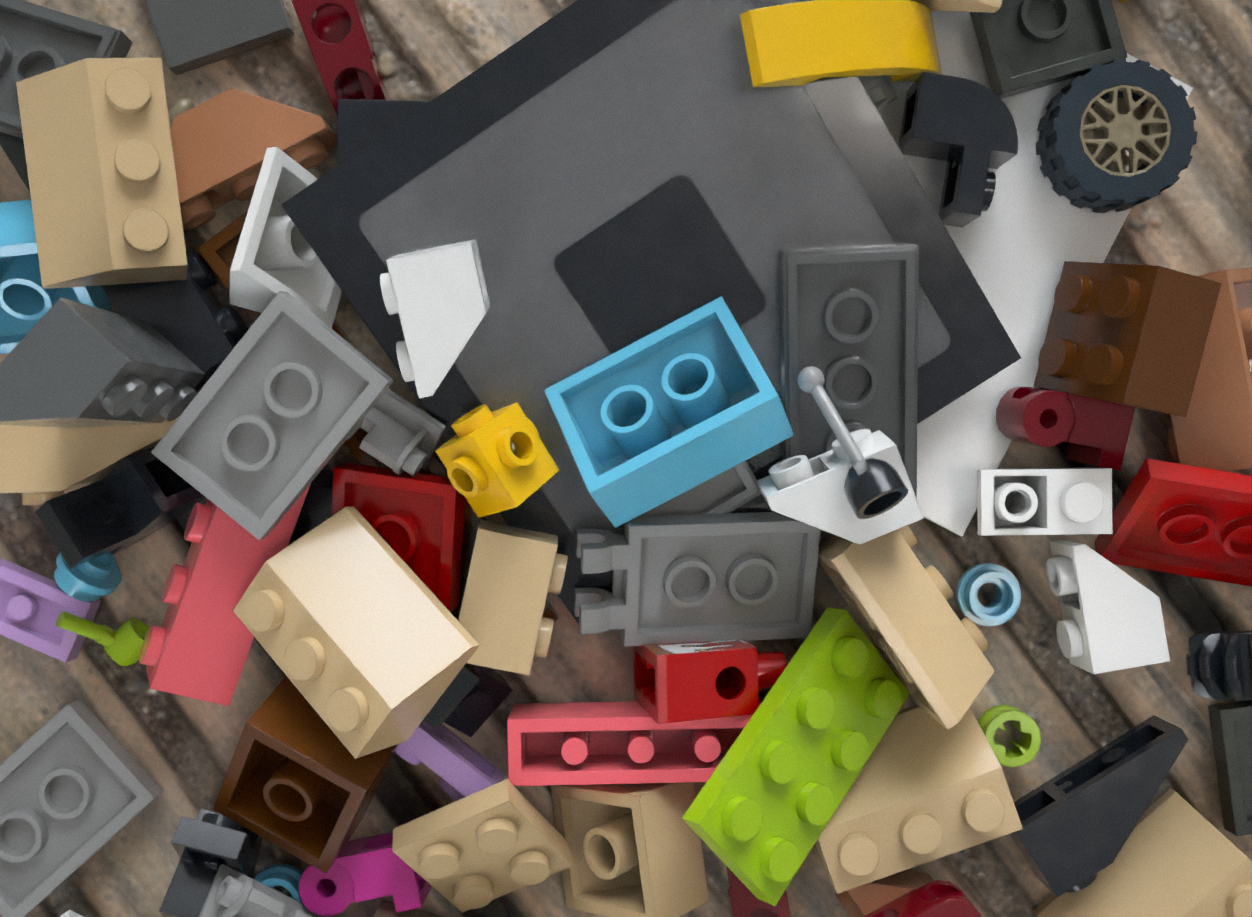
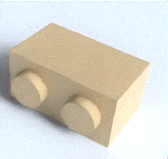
M481 520L476 535L458 620L480 644L467 661L468 664L530 676L534 656L546 658L554 619L542 617L547 593L560 594L568 559L567 555L556 553L558 547L556 535Z

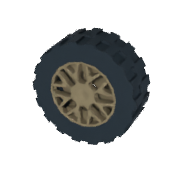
M1126 58L1113 59L1106 65L1099 63L1077 76L1051 99L1045 108L1048 111L1040 119L1037 128L1040 134L1039 141L1035 143L1036 155H1040L1042 166H1040L1044 178L1048 177L1053 184L1052 189L1059 196L1063 195L1071 201L1070 204L1077 208L1087 207L1093 209L1092 212L1106 213L1113 209H1116V212L1130 209L1160 195L1161 191L1170 188L1180 179L1178 177L1179 173L1188 168L1193 157L1190 155L1191 149L1197 141V132L1194 131L1193 123L1196 119L1194 107L1190 108L1186 99L1188 94L1182 85L1177 86L1170 79L1172 75L1164 69L1157 70L1151 67L1149 62L1142 60L1126 62Z

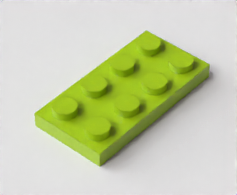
M827 607L682 817L757 899L773 906L777 905L910 694L847 610Z

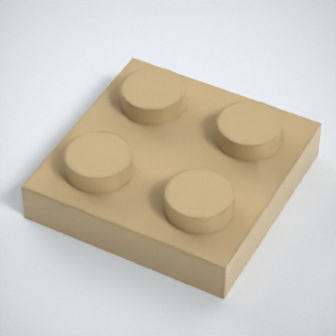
M508 779L393 829L392 852L462 913L470 909L484 907L492 900L524 886L541 883L548 876L573 866L571 844Z

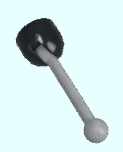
M814 366L802 369L797 378L800 389L806 393H811L852 464L845 478L844 491L856 516L859 519L872 518L899 504L908 494V489L899 473L886 461L864 458L823 388L825 382L823 372Z

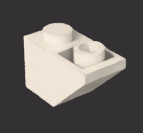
M476 239L395 255L386 260L389 272L380 274V286L386 310L389 315L399 313L405 340L396 343L399 368L405 382L415 380L419 398L433 396L491 306Z
M869 429L850 432L865 459L875 458L891 464L899 473L908 489V494L899 504L878 516L859 519L849 504L844 491L845 478L852 464L837 439L832 443V450L808 459L806 455L784 459L769 469L770 476L757 480L760 491L772 511L859 545L924 519L898 448L880 430L873 433Z
M1077 467L977 470L978 535L1113 534L1112 468Z
M1067 540L1050 541L1052 558L1047 560L1046 573L1052 592L1059 596L1063 620L1057 623V639L1063 655L1069 659L1070 664L1092 674H1099L1169 662L1170 657L1160 597L1086 544Z

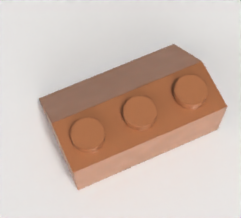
M1252 267L1227 269L1197 276L1219 282L1221 287L1187 416L1171 415L1172 425L1169 426L1167 433L1168 447L1173 459L1179 461L1180 464L1220 471L1252 468Z

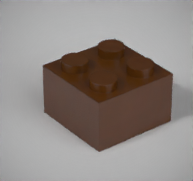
M1064 261L1060 281L1055 289L1054 305L1045 342L1039 353V366L1034 386L1186 417L1221 283L1161 266Z
M286 676L246 722L213 810L235 820L239 825L327 874L362 821L399 744L355 759Z

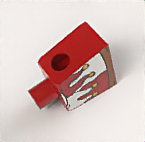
M744 640L633 646L634 700L658 724L753 715L759 707L758 692L771 690L787 666L786 657L783 652L757 653L756 647Z

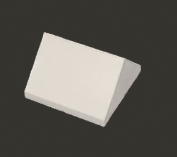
M278 147L267 148L230 268V304L262 313L279 291L288 292L332 329L342 290L281 206V204L318 179Z

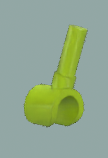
M65 611L60 613L56 621V626L93 639L96 643L103 645L111 659L121 666H129L139 660L145 636L150 628L139 618L131 617L118 629L113 630L106 625L94 623Z

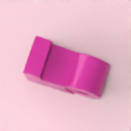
M393 832L348 841L327 874L309 865L299 880V896L302 903L311 912L320 916L338 914L351 902H360L393 895L396 912L421 908L432 886L392 852Z

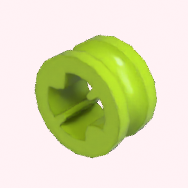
M1006 704L996 705L984 711L978 719V724L1000 765L1007 767L1023 766L1030 762L1038 753L1041 744L1040 729L1031 717L1018 708ZM1006 721H1010L1012 726L1021 731L1018 743L1010 740L1013 747L1009 750H1005V747L994 739L998 727L1006 731L1003 725Z

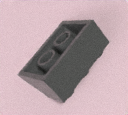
M60 297L0 363V425L74 428L163 423L165 419L172 421L182 414L198 394L193 388L206 374L147 321Z

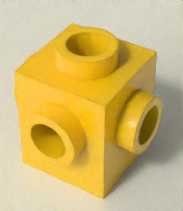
M518 402L493 412L489 410L486 404L474 408L451 425L456 435L435 450L447 469V475L451 484L459 493L465 496L478 518L518 507L560 471L541 441L537 428L526 417Z

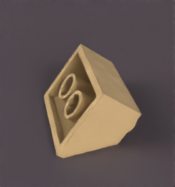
M85 58L16 82L42 288L53 289L187 280L188 264L162 59Z
M354 506L343 508L268 559L233 610L355 759L408 741L480 646Z
M908 525L860 545L832 534L819 543V564L896 676L909 691V695L914 702L949 730L961 721L995 672L983 655L990 648L986 638L972 620L965 617L960 621L947 602V600L954 596L952 589L933 565H929L924 569L911 550L918 542Z
M919 705L900 710L815 844L823 867L836 893L839 894L1022 830L1023 828L1002 767L972 710L969 708L961 721L947 730Z
M1170 788L1144 811L1114 862L1099 871L1093 883L1076 892H1065L1059 897L1052 893L1032 912L1037 917H1252V861L1183 797Z

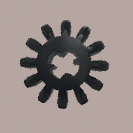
M1252 630L1198 632L1190 637L1189 652L1186 654L1187 675L1191 679L1192 691L1203 698H1213L1215 700H1252Z

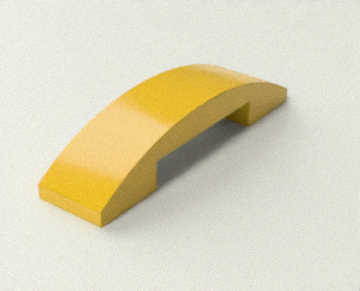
M815 0L752 9L740 14L753 87L802 86L826 77L890 75L891 82L915 81L922 72L942 75L932 12L927 6L910 0Z

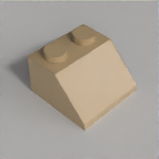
M693 782L550 785L556 830L571 844L573 866L562 870L567 908L604 917H680L709 901L701 838L682 819L695 799Z

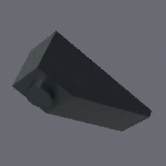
M1153 715L1014 802L1023 829L1010 833L1035 876L1056 897L1061 896L1065 892H1076L1086 888L1093 883L1099 871L1114 862L1189 739L1182 728Z

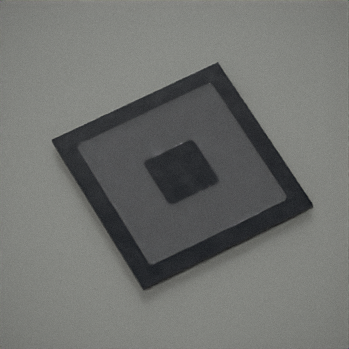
M577 0L281 204L400 373L396 343L405 340L399 313L388 314L381 292L380 274L389 272L386 260L398 254L476 239L491 306L433 396L419 398L415 380L407 383L430 416L446 425L443 434L447 440L456 435L451 425L469 411L483 404H486L489 410L493 412L518 402L526 417L535 425L541 441L560 471L518 507L499 513L509 526L557 536L558 547L556 553L568 556L560 594L557 595L578 624L579 617H575L573 611L574 588H599L612 593L613 570L603 573L582 574L581 558H577L575 554L576 529H602L614 534L624 535V524L615 528L589 494L544 390L722 296L782 403L779 250L899 244L919 245L917 424L1021 359L1017 349L858 76L820 78L802 86L753 87L740 14L752 9L814 0ZM782 442L746 460L757 480L770 476L769 469L783 460ZM761 494L730 513L775 511L770 509L764 496Z

